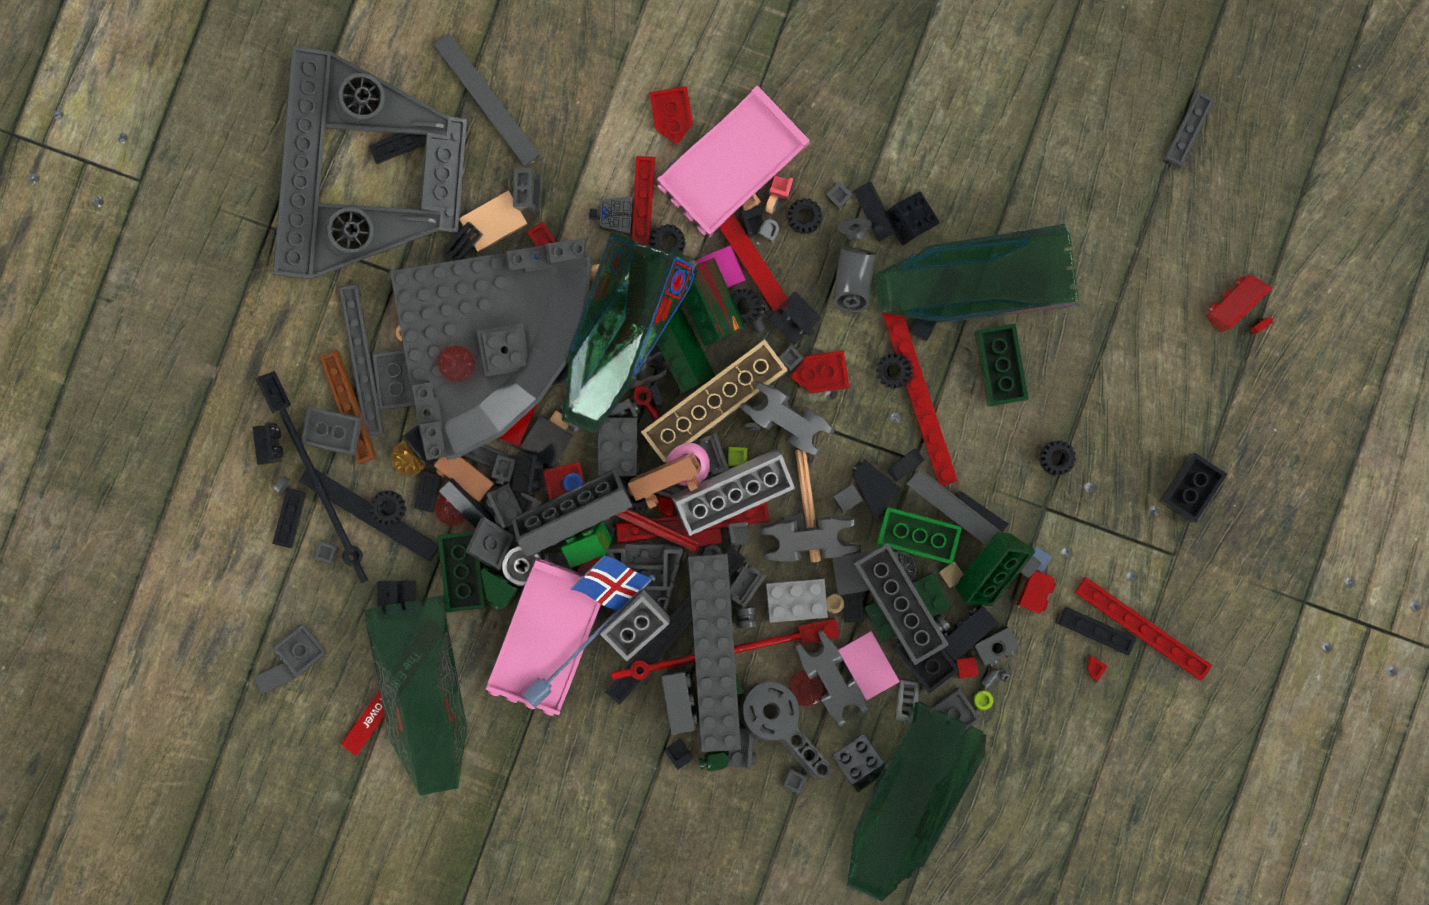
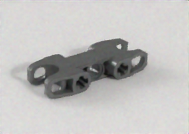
M756 381L754 386L763 392V402L757 407H751L746 403H742L740 408L756 423L770 430L773 423L783 427L790 432L786 438L787 442L801 451L819 456L821 451L812 444L813 435L818 431H825L833 435L835 429L828 425L820 415L807 407L802 415L798 414L786 406L790 399L789 396L773 386Z
M841 516L818 518V527L800 529L797 528V520H784L762 526L760 528L761 534L773 535L777 537L780 543L778 549L769 550L763 554L764 560L796 561L801 559V551L821 549L823 558L840 557L857 552L859 550L858 543H846L839 535L841 529L855 526V518Z
M820 630L817 633L822 645L818 652L813 654L806 652L800 642L795 647L800 663L809 679L819 675L828 693L820 698L829 714L843 728L846 726V722L843 719L842 711L847 705H857L864 715L869 713L864 695L855 679L853 678L845 683L836 667V664L842 662L843 658L835 644L826 636L823 630Z

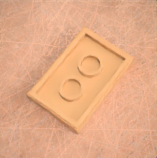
M509 190L459 218L463 227L467 222H471L483 234L474 245L477 252L484 250L528 225L521 211L513 207V197ZM476 233L470 237L471 240L475 237Z

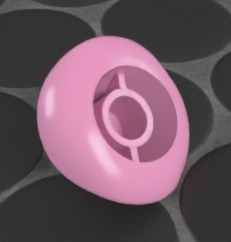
M685 443L674 448L670 452L666 463L693 452L701 467L699 474L695 475L699 483L704 481L710 469V460L707 452L695 443ZM686 480L678 483L683 486H688Z

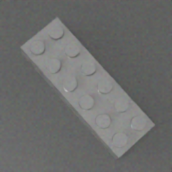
M774 449L700 482L698 489L690 491L687 488L671 495L685 530L691 536L791 491L795 487L782 454L777 449Z

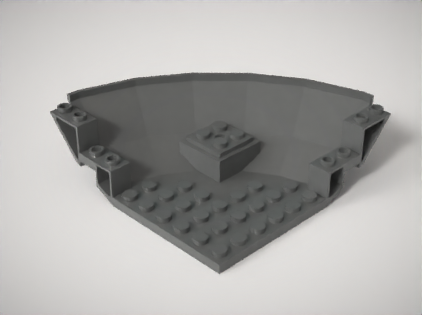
M583 238L512 250L500 254L390 271L410 387L426 460L446 457L447 460L455 459L502 436L543 398L568 362L572 352L571 347L588 301L592 265L590 257H586ZM535 253L540 254L539 260L534 259ZM585 312V314H584V317H583L581 326H580V328H579L578 334H579V332H580V330H581V327H582V325H583V322H584V320H585L586 312ZM503 346L508 348V352L506 354H503L501 352V348ZM425 409L430 410L429 416L423 415Z

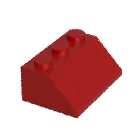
M1251 274L1246 277L1241 276L1235 282V288L1225 291L1221 295L1223 299L1219 303L1214 302L1207 309L1209 313L1205 317L1220 332L1229 330L1272 287Z

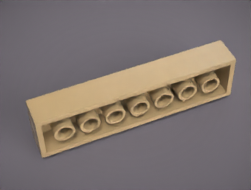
M764 339L641 431V433L661 460L666 463L670 452L681 444L693 443L740 408L742 403L748 402L761 391L754 386L756 381L770 385L787 373L788 370Z

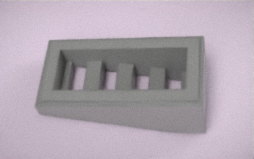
M900 680L896 721L914 723L917 720L919 682ZM904 687L914 688V692L904 691ZM903 695L913 696V699H905ZM903 703L912 704V707H904L902 705ZM902 711L911 712V715H904Z

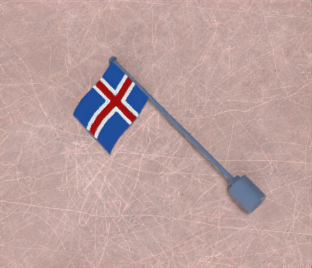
M603 556L571 588V590L584 593L601 605L617 611L548 680L545 678L540 680L538 678L522 694L534 708L552 692L550 690L552 687L550 682L652 580L655 581V576L643 575L633 571L617 559Z

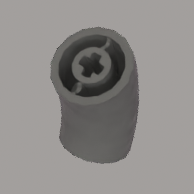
M841 247L834 289V305L841 311L854 313L861 312L869 306L872 275L876 258L875 253L854 247Z

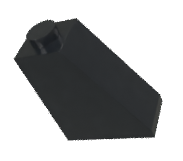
M858 461L852 468L854 471L852 476L872 516L877 519L901 488L868 461Z

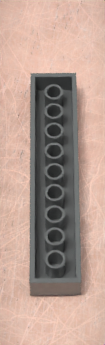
M728 553L689 556L702 752L741 750Z

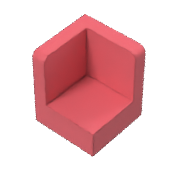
M774 176L769 195L775 194L779 198L787 200L793 178L788 180Z

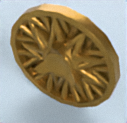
M405 441L400 442L394 447L391 454V462L399 473L413 476L424 469L425 465Z

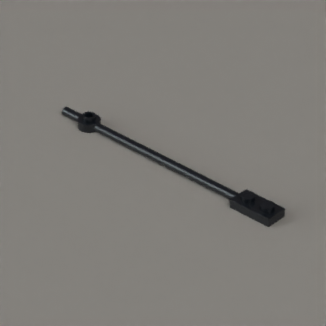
M273 371L257 377L256 381L272 414L279 412L345 549L342 553L343 562L348 566L354 567L361 584L368 581L360 564L363 559V553L360 548L351 545L286 410V408L291 406V403L276 372ZM349 554L353 556V560L349 558Z

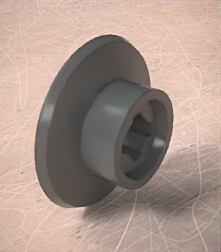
M864 218L850 219L839 224L838 230L840 233L846 234L848 240H860L866 236L865 231L870 229L872 222Z

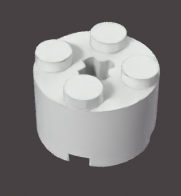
M521 547L513 548L506 554L502 563L505 577L516 585H525L535 557L541 558L540 554L537 553L526 557ZM521 560H523V563H527L525 571L518 567L521 564Z

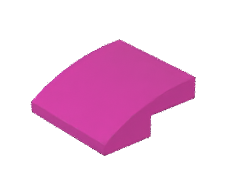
M731 246L694 261V264L697 265L715 258L728 288L746 281Z

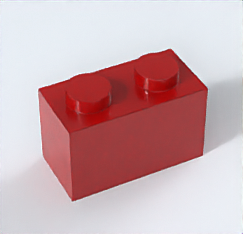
M1035 571L1026 579L1016 605L1041 614L1042 611L1045 612L1049 603L1047 601L1048 595L1053 593L1056 583H1054L1055 578Z

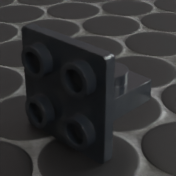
M793 292L769 316V320L793 344H796L805 334L810 337L815 332L812 327L821 319L817 312L797 292Z
M378 581L377 619H416V581Z

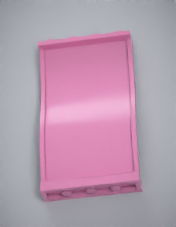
M757 85L735 109L657 179L659 183L657 187L663 194L668 193L672 197L670 201L677 208L681 207L685 211L683 214L690 222L694 220L698 225L696 228L703 236L707 234L711 237L733 213L778 174L798 153L806 148L810 140Z
M535 557L499 655L486 683L488 693L494 696H505L507 700L514 703L518 701L525 703V706L531 709H542L545 714L551 716L560 714V709L575 675L583 650L550 682L552 685L550 690L552 692L536 708L522 694L538 678L540 680L543 678L548 680L587 641L601 604L584 593L571 590L584 574Z

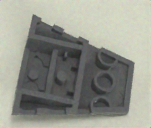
M625 542L609 546L607 550L609 557L617 559L633 571L646 576H655V581L652 580L643 590L666 612L683 549L666 543Z

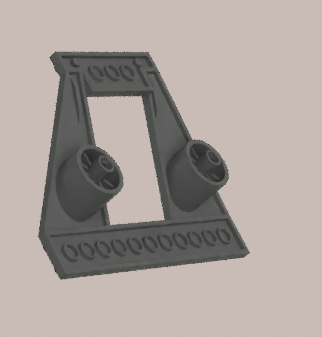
M293 46L273 275L314 279L436 231L458 233L467 119L449 117L332 52ZM352 84H360V87L355 89ZM346 86L352 90L351 95L342 94ZM370 91H373V93L375 94L376 98H370V97H371ZM343 97L350 98L351 104L346 107ZM369 101L377 102L375 111L368 105ZM351 106L358 108L357 114L350 111L349 108ZM365 107L370 114L360 115L361 108ZM325 129L426 135L420 210L319 203ZM348 215L349 219L346 223L339 217ZM352 217H355V218L358 219L360 222H359V223L351 222V221H352ZM335 218L341 224L339 229L331 228ZM359 224H363L365 232L359 231ZM346 229H350L352 234L350 235ZM332 231L339 232L340 238L336 241L332 236ZM358 234L366 235L363 244L356 238ZM341 239L347 241L346 248L341 247L337 242ZM354 240L359 248L349 249L350 241Z

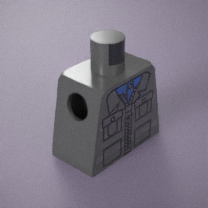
M633 197L601 200V209L590 208L589 219L600 220V228L603 230L631 236Z

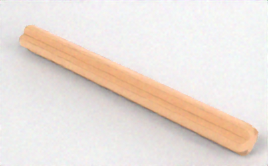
M797 449L795 453L806 528L817 527L806 452ZM820 549L809 550L811 562L821 561Z

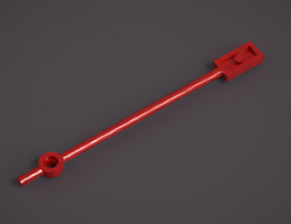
M544 222L527 231L536 247L556 243ZM588 303L586 314L591 321L595 313ZM597 316L592 321L594 326L599 320ZM600 322L596 330L607 345L611 338ZM612 341L608 349L622 371H624L628 364ZM641 385L634 387L633 398L635 402L642 406L645 405L654 421L659 419L661 416L651 402L653 397L651 390ZM643 392L647 394V397L644 400L640 399L639 395Z
M836 618L798 626L799 632L735 645L734 653L795 640H801V645L819 642L821 639L817 632L823 630L829 639L838 638L840 636ZM695 654L647 664L643 660H637L629 669L611 672L612 680L633 676L637 680H643L651 671L696 662ZM638 667H643L644 671L642 674L636 672Z

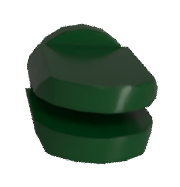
M714 751L704 754V759L699 758L698 762L700 770L706 767L707 771L712 772L725 769L729 759L723 751Z

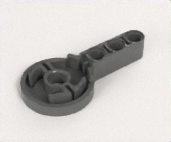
M775 682L761 683L752 688L744 697L741 706V717L746 729L760 740L780 741L813 779L822 780L827 778L831 774L830 764L798 729L799 705L795 695L784 685ZM766 705L774 707L776 715L773 719H768L764 716L763 708ZM792 736L797 738V740H798V745H797V746H794V745L792 744V742H791ZM805 751H808L811 754L810 761L805 759ZM818 766H821L823 768V775L818 774Z

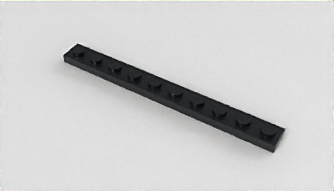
M732 547L726 551L728 553L729 578L745 560ZM691 593L670 616L669 625L645 645L626 669L631 668V665L637 660H643L647 664L656 663L693 621ZM643 667L636 669L638 674H642L644 671ZM633 676L616 679L605 693L620 705L641 680H637Z

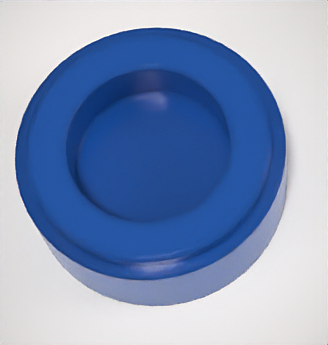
M572 473L565 477L563 484L569 492L582 486L583 479L578 474Z

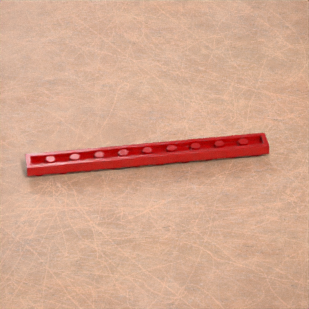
M899 300L880 305L894 352L896 354L901 353L902 356L906 355L908 357L907 360L912 362L910 366L914 367L911 370L914 374L910 376L911 381L907 382L906 389L936 480L942 486L957 482L958 480Z

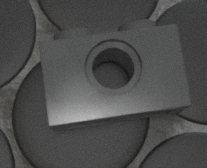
M1004 627L973 645L982 664L989 667L999 663L998 659L1003 656L1006 658L1016 654L1015 650L1019 649L1009 627ZM998 642L1001 645V650L998 653H994L992 646Z

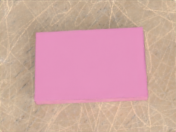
M872 631L838 649L866 701L900 682Z

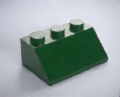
M483 568L481 575L486 598L490 601L489 605L497 610L510 607L521 587L510 582L492 568Z

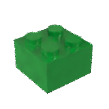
M601 521L589 529H584L574 536L564 539L561 549L572 568L606 555L612 538L604 522Z

